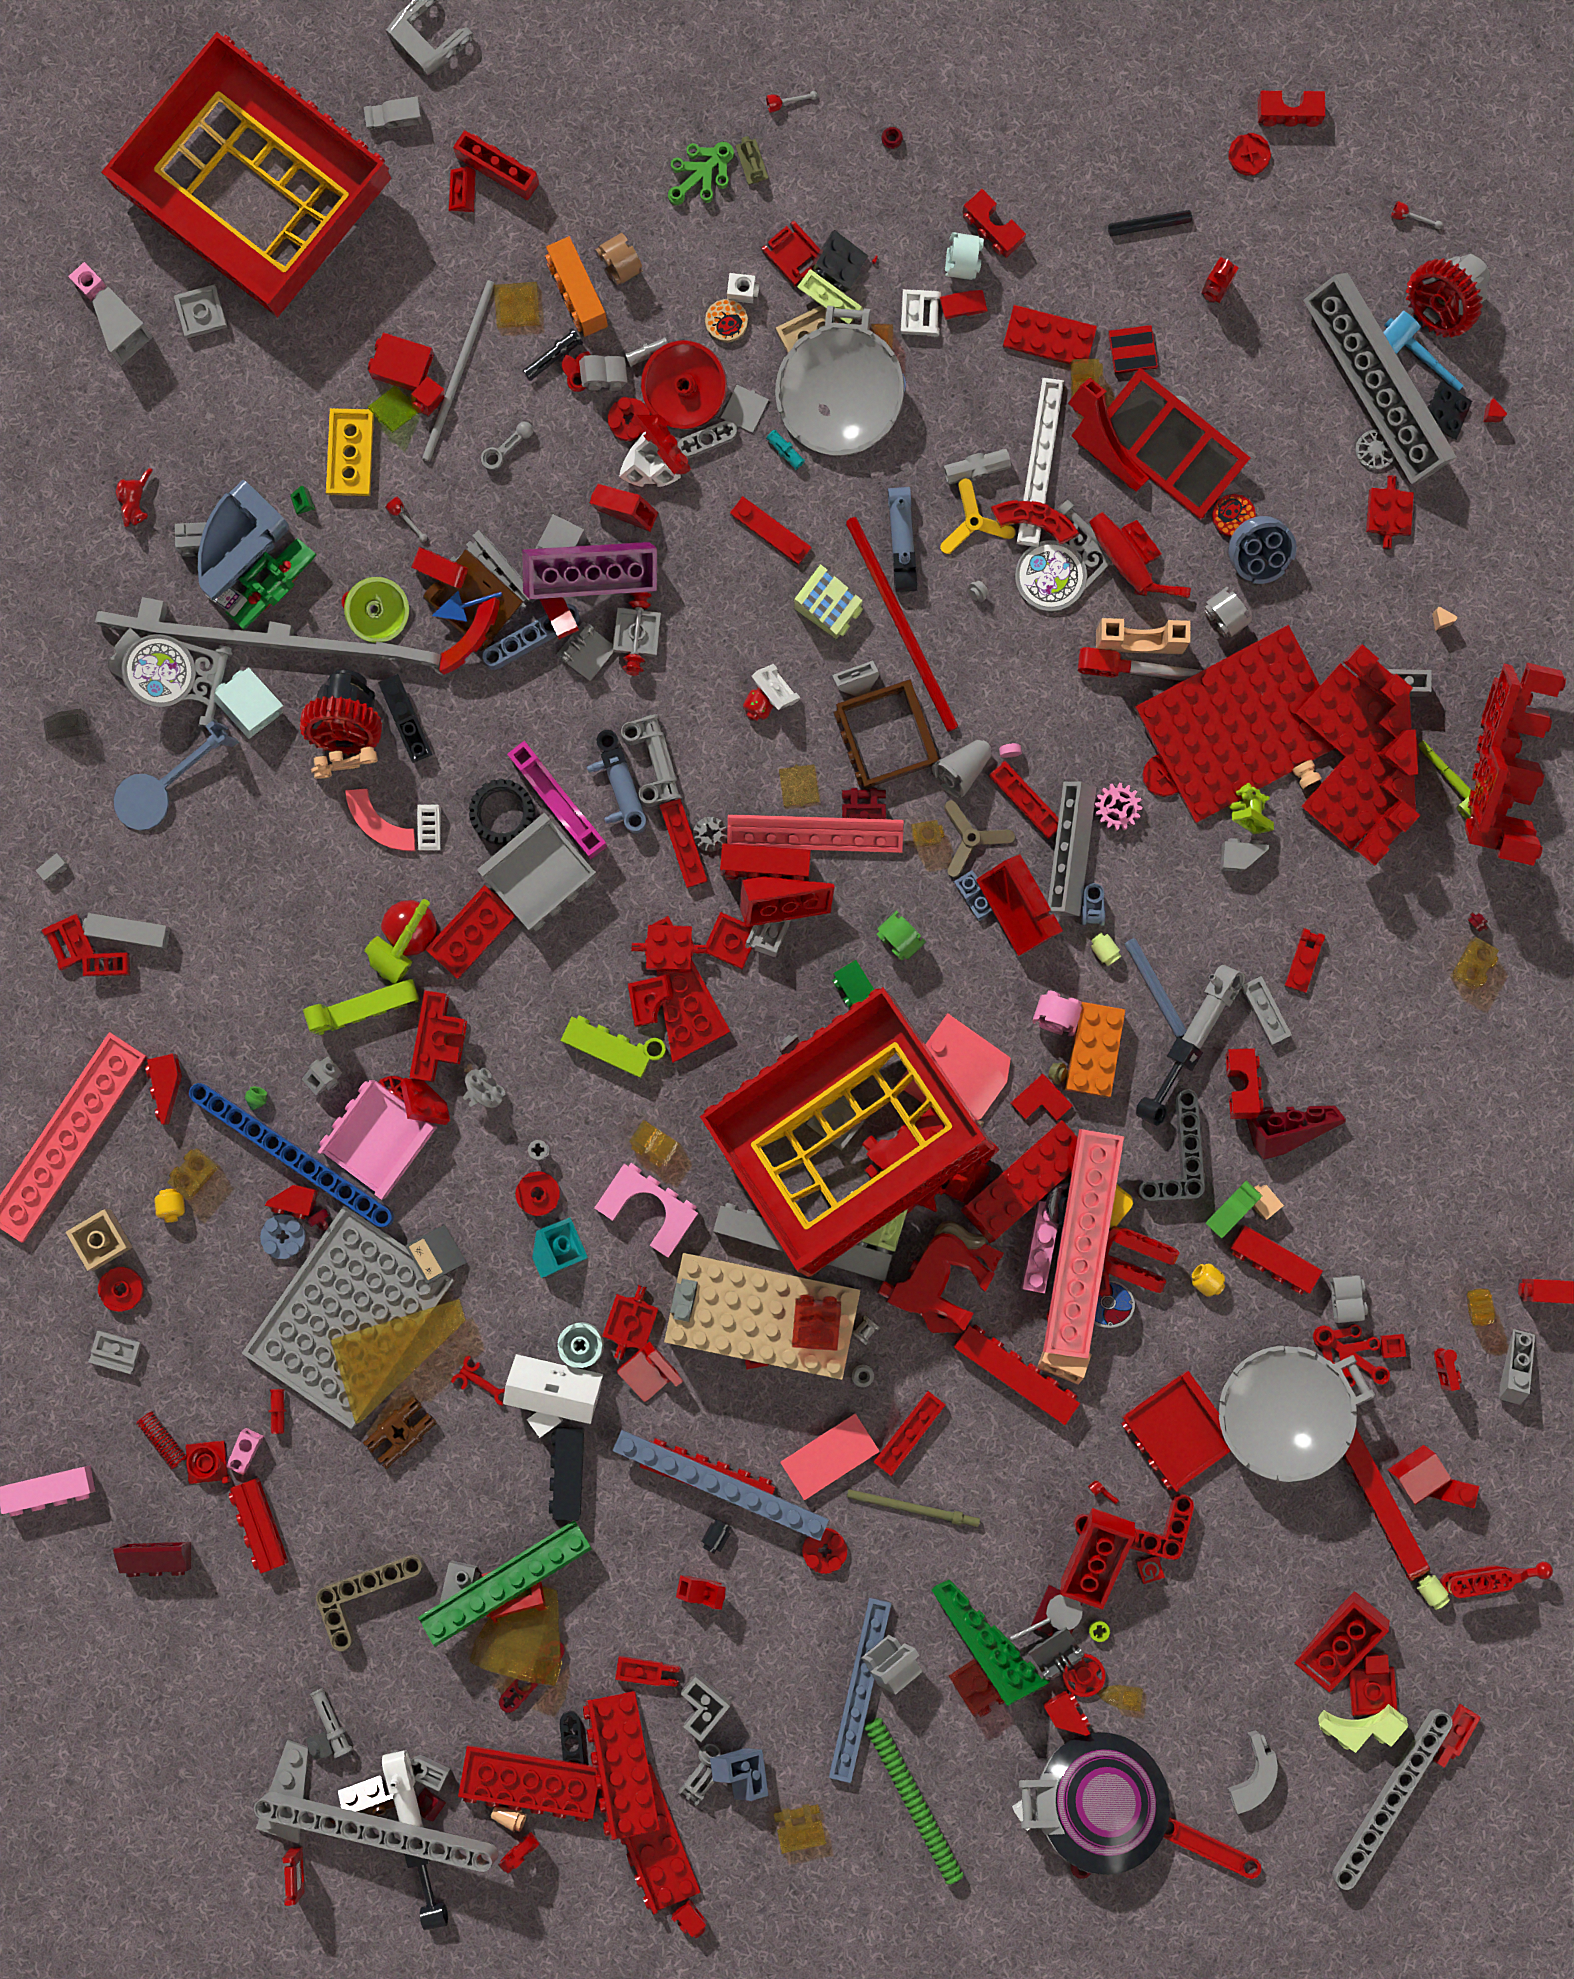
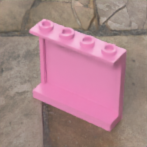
M369 1080V1082L365 1081L358 1090L360 1094L356 1100L352 1099L347 1104L345 1115L342 1118L339 1117L334 1122L332 1133L329 1136L325 1135L319 1143L321 1148L318 1150V1153H324L375 1192L374 1195L382 1200L388 1196L437 1129V1126L429 1122L407 1119L404 1101L377 1081Z

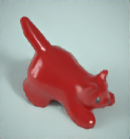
M151 468L143 473L140 480L127 481L122 479L117 484L115 492L117 500L123 504L121 515L124 527H128L130 522L133 525H137L148 517V514L142 512L139 505L143 487L153 471Z

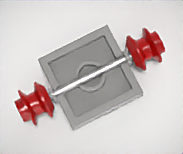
M648 592L630 593L634 600L630 601L629 605L635 610L617 609L613 652L629 654L623 657L627 665L623 666L622 669L626 671V674L637 676L644 671L640 667V663H644L645 659L640 655L656 657L661 613L644 611L651 606L647 599L651 598L652 595Z

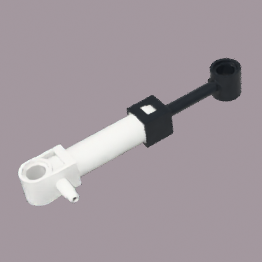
M404 1750L383 1755V1772L389 1794H393L399 1822L423 1827L414 1791L415 1778L408 1752ZM416 1838L417 1843L423 1845L422 1841ZM404 1854L407 1867L418 1868L426 1906L420 1908V1921L423 1930L447 1926V1907L444 1902H435L426 1865L431 1860Z

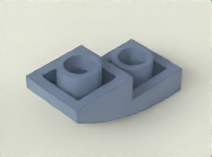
M972 870L954 881V884L977 920L981 921L992 914L993 910L976 881L977 876Z

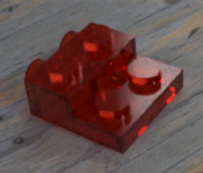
M808 1294L795 1298L792 1347L837 1351L841 1301H837L832 1296H826L823 1300H817Z
M975 1658L949 1675L950 1680L974 1717L979 1715L982 1718L992 1711L990 1707L998 1702L999 1705L1005 1703Z

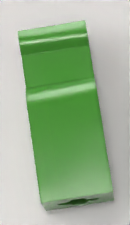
M1246 1180L1208 1219L1206 1224L1218 1236L1223 1238L1263 1195Z

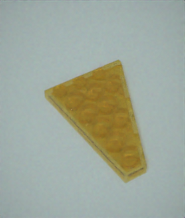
M460 1299L330 1340L355 1424L362 1422L466 1321Z

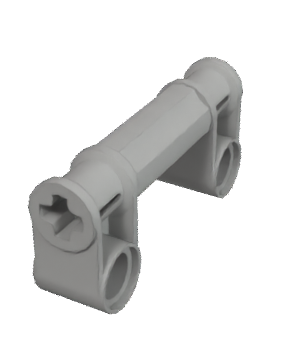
M658 714L627 722L621 729L622 739L626 744L635 745L646 741L657 782L646 784L639 790L640 803L645 807H653L676 799H682L676 786L677 778L664 732H661ZM633 729L637 732V735L634 738H628L625 732ZM646 791H651L655 797L648 801L643 798V794Z

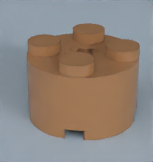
M623 233L616 235L595 249L599 260L604 261L607 266L604 268L605 273L609 279H613L616 285H621L643 272L641 269L642 264L633 246L626 245L625 242L628 239Z

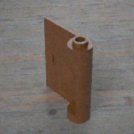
M465 549L456 560V563L469 568L462 588L453 587L442 581L436 582L427 589L423 599L437 611L457 591H459L462 604L501 592L502 596L497 597L500 605L493 626L490 625L485 635L487 639L478 649L482 651L494 644L495 641L493 639L524 601L468 549ZM478 604L464 608L467 622L452 619L446 620L464 636L474 621Z

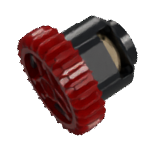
M337 670L330 675L326 683L320 687L315 701L311 700L309 704H306L301 713V734L305 740H309L310 745L315 744L316 748L321 747L323 751H342V753H346L348 756L351 753L358 755L362 748H375L381 738L382 722L378 713L373 712L376 694L367 686L366 678L352 670Z

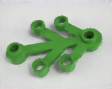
M727 142L717 143L714 148H702L694 143L687 146L686 151L689 158L695 159L698 156L711 157L707 162H683L681 158H674L671 161V169L675 173L696 171L679 187H672L668 191V200L671 204H682L685 200V193L702 178L703 189L700 191V198L704 203L711 202L713 199V192L711 190L712 169L718 163L719 175L716 177V185L720 189L728 186L727 163L732 160L734 150ZM690 149L697 150L694 154H691L689 151ZM722 149L727 151V153L724 155L720 154L719 152ZM680 163L681 166L679 168H675L674 164ZM723 178L726 180V182L724 184H720L718 182L719 179ZM679 192L680 196L674 197L672 194ZM709 193L710 197L704 198L703 194Z

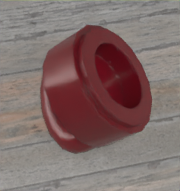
M323 1208L308 1218L307 1222L310 1227L317 1224L319 1229L326 1231L328 1223L325 1218L329 1216V1213Z

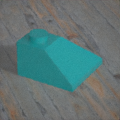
M571 1217L536 1231L532 1259L541 1278L588 1258Z

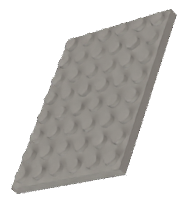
M344 1205L242 1354L341 1423L353 1429L452 1285L454 1279L446 1274L427 1285L403 1244Z

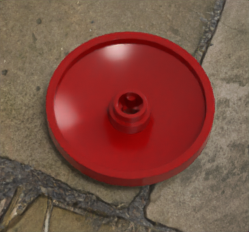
M679 340L663 345L651 355L642 373L641 391L644 402L652 415H660L666 421L667 426L678 429H692L706 424L719 412L726 398L727 377L723 364L712 350L697 342ZM686 381L689 382L688 389L684 388V383Z

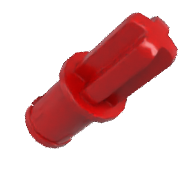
M271 1389V1410H268V1412H271V1433L283 1434L284 1412H287V1409H284L285 1389Z

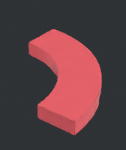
M368 789L345 790L348 807L353 818L369 837L392 849L415 851L414 829L396 827L383 820L371 804Z

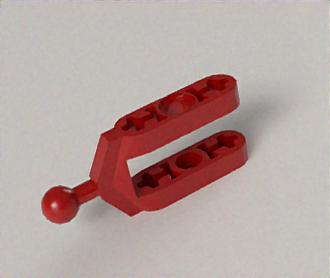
M1117 1226L1109 1228L1103 1270L1150 1291L1162 1293L1167 1283L1164 1277L1119 1258L1109 1256V1250L1114 1241L1124 1247L1171 1265L1176 1263L1180 1254L1179 1251L1170 1245L1127 1228H1119Z
M1540 1562L1536 1567L1528 1569L1491 1565L1448 1572L1441 1577L1440 1582L1448 1593L1458 1598L1508 1591L1517 1583H1522L1530 1577L1537 1576L1542 1580L1549 1579L1553 1574V1568L1548 1562Z

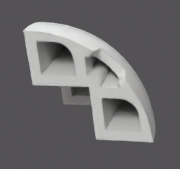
M646 432L639 437L630 449L622 464L619 475L620 478L628 483L641 487L644 484H657V487H661L681 478V474L674 475L658 455V447L645 439L643 435Z

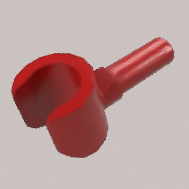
M1097 1480L1088 1486L1095 1496L1102 1493L1114 1504H1117L1119 1501Z

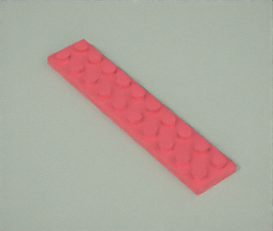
M111 1032L107 1034L1 1193L0 1229L21 1243L25 1242L148 1056Z
M1079 1129L1043 1351L1046 1353L1086 1359L1089 1357L1124 1136Z

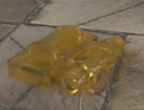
M805 1804L802 1805V1808L793 1810L786 1808L782 1809L783 1812L774 1813L775 1822H785L784 1828L777 1829L781 1853L826 1844L822 1820L812 1821L811 1815L820 1813L818 1804L811 1806ZM805 1817L806 1823L792 1825L791 1819Z

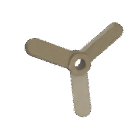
M950 800L944 805L945 812L962 836V842L948 867V874L952 878L960 876L976 845L1011 843L1015 839L1014 832L1009 829L977 831L972 828L956 802ZM970 834L974 835L975 841L970 842L967 836Z

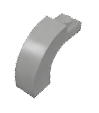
M1256 1730L1248 1732L1256 1760L1254 1772L1245 1782L1228 1788L1234 1810L1237 1814L1249 1811L1260 1805L1271 1793L1277 1778L1278 1765L1276 1754L1272 1749L1265 1751L1268 1748L1264 1735H1260Z

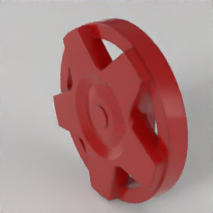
M1083 1653L1085 1656L1074 1665L1073 1669L1068 1670V1666L1065 1664L1063 1681L1068 1690L1074 1695L1090 1697L1098 1693L1103 1687L1105 1670L1102 1663L1095 1656ZM1083 1658H1089L1092 1661L1086 1663ZM1099 1669L1101 1670V1680L1096 1676ZM1068 1681L1075 1683V1690L1071 1688ZM1090 1686L1095 1688L1094 1690L1085 1693L1087 1687Z

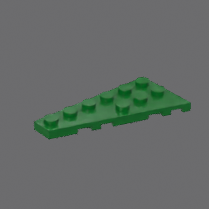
M950 1579L931 1589L937 1601L941 1604L950 1621L953 1622L962 1639L966 1642L975 1659L979 1662L988 1679L993 1683L1007 1706L1050 1683L1049 1680H1046L1045 1677L1041 1678L1034 1671L1036 1667L1031 1662L1026 1663L1021 1658L1019 1649L995 1625L991 1627L983 1619L985 1615L980 1610L976 1612L969 1605V1599Z

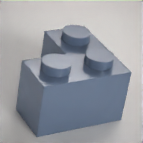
M745 1748L710 1758L713 1781L732 1783L734 1799L752 1801L768 1796L762 1749Z

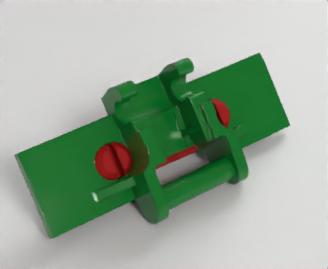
M297 538L276 560L265 551L262 554L263 557L243 577L240 576L238 578L247 588L241 594L247 599V602L235 616H232L227 611L225 613L242 629L248 627L270 605L274 607L295 586L293 582L297 579L298 575L317 556L300 539ZM268 565L267 568L271 573L264 582L260 584L253 580Z

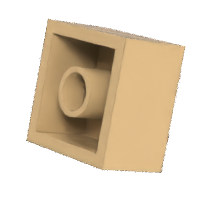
M104 1209L66 1231L87 1271H94L133 1248L111 1209Z

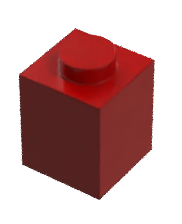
M427 376L411 394L412 407L418 413H424L429 417L443 401L445 389Z

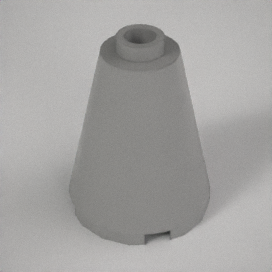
M976 740L942 758L932 765L934 777H940L945 783L941 784V786L949 794L957 798L960 795L963 797L992 756L991 746L984 740Z

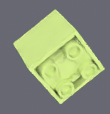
M907 1210L861 1242L895 1252Z

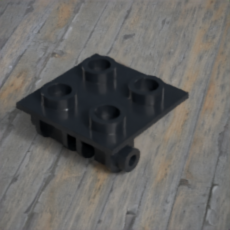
M1440 381L1438 388L1434 390V397L1430 400V405L1427 408L1441 431L1457 440L1473 401L1445 382Z

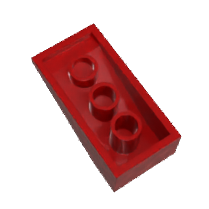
M752 877L742 880L739 907L745 926L750 927L829 914L831 912L835 886L832 883L773 877Z
M1354 1591L1339 1606L1294 1663L1330 1693L1389 1632L1390 1620ZM1302 1661L1307 1663L1312 1669H1314L1318 1674H1320L1324 1679H1326L1330 1683V1685H1328L1317 1674H1315L1311 1669H1309L1305 1664H1303Z

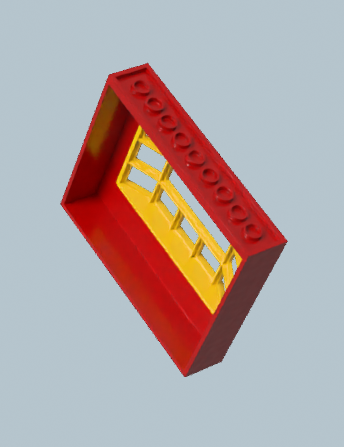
M216 32L101 173L115 190L278 318L392 178L382 156L376 152L372 154L368 151L369 147L360 139L354 140L351 137L352 134L345 127L341 126L339 128L335 125V120L327 113L322 115L317 111L319 108L312 101L308 100L306 102L303 100L300 92L294 87L289 89L285 86V81L277 74L271 75L268 72L269 69L261 61L256 63L251 59L252 56L244 48L238 49L234 46L235 42L226 34L222 36ZM218 102H221L241 120L239 126L227 140H224L204 121ZM198 127H201L221 145V148L206 165L184 146ZM247 128L252 129L267 141V144L253 161L233 147V144ZM273 148H276L294 162L280 181H276L259 167ZM178 151L201 170L187 189L181 187L164 171V168ZM227 152L231 153L300 208L266 251H262L192 195ZM299 169L304 170L320 183L306 202H303L285 188ZM328 189L340 196L341 199L328 215L324 216L311 207L322 193ZM305 214H309L321 223L310 237L304 241L291 233V231ZM287 238L301 248L287 265L283 266L270 256Z
M884 987L870 992L869 997L864 1001L853 1004L847 1013L836 1016L830 1025L816 1030L813 1037L807 1041L799 1042L789 1054L781 1055L772 1066L761 1069L758 1073L759 1075L744 1081L738 1090L727 1093L721 1102L707 1107L704 1110V1114L699 1116L796 1270L807 1277L814 1275L995 1148L896 1000ZM897 1053L908 1069L909 1074L891 1090L879 1070ZM873 1075L885 1092V1096L865 1110H862L850 1091ZM915 1080L927 1100L909 1117L897 1096ZM845 1096L855 1111L856 1116L833 1131L823 1116L822 1110L840 1097ZM891 1102L920 1146L840 1202H837L810 1161V1157ZM932 1106L944 1123L945 1128L925 1141L915 1126V1122ZM813 1116H816L827 1133V1137L807 1151H804L794 1136L793 1130ZM786 1136L798 1156L777 1167H773L761 1147ZM804 1163L815 1180V1184L797 1193L790 1194L778 1174ZM821 1190L832 1207L808 1222L796 1201Z

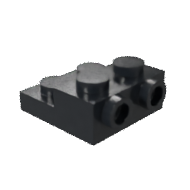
M834 230L829 235L810 268L820 277L832 283L831 285L838 290L846 292L850 290L859 276V271L868 255Z

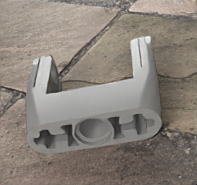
M413 0L398 13L386 29V33L404 54L407 53L411 57L410 60L424 75L428 76L444 66L453 54L456 55L465 47V43L473 40L474 34L468 27L458 29L435 50L415 30L412 24L436 0Z

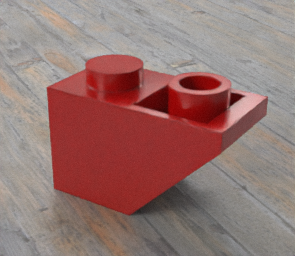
M292 1185L266 1201L265 1206L271 1207V1212L284 1214L285 1210L293 1212L292 1217L305 1219L306 1216H312L318 1190Z
M1065 1690L1042 1703L1055 1727L1085 1736L1090 1734L1087 1727L1091 1725L1085 1714L1080 1715L1076 1707L1079 1706V1703L1073 1693L1068 1695Z

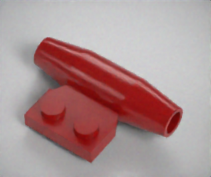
M1104 512L1092 518L1089 524L1101 548L1119 573L1139 593L1149 588L1154 582L1146 564L1159 558L1162 553L1146 533L1143 526L1138 520H1135L1120 529Z

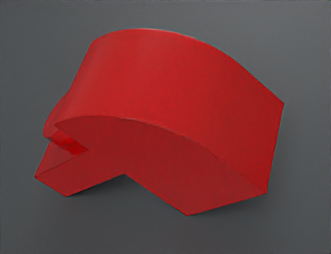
M680 1575L676 1598L685 1602L704 1604L713 1609L722 1610L726 1587L717 1581Z

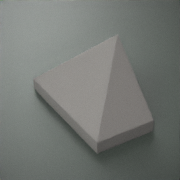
M870 661L834 674L832 677L838 690L858 697L870 691L879 677V671L874 662Z

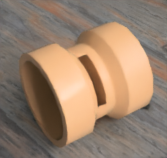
M1312 760L1292 769L1295 776L1301 778L1299 784L1302 789L1322 779L1319 773L1313 772L1315 771V765Z

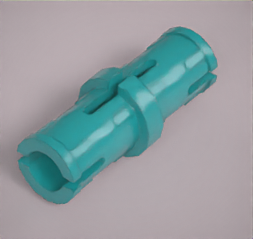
M776 429L766 437V440L778 451V455L784 457L795 470L805 462V459L792 448L793 444L787 442Z

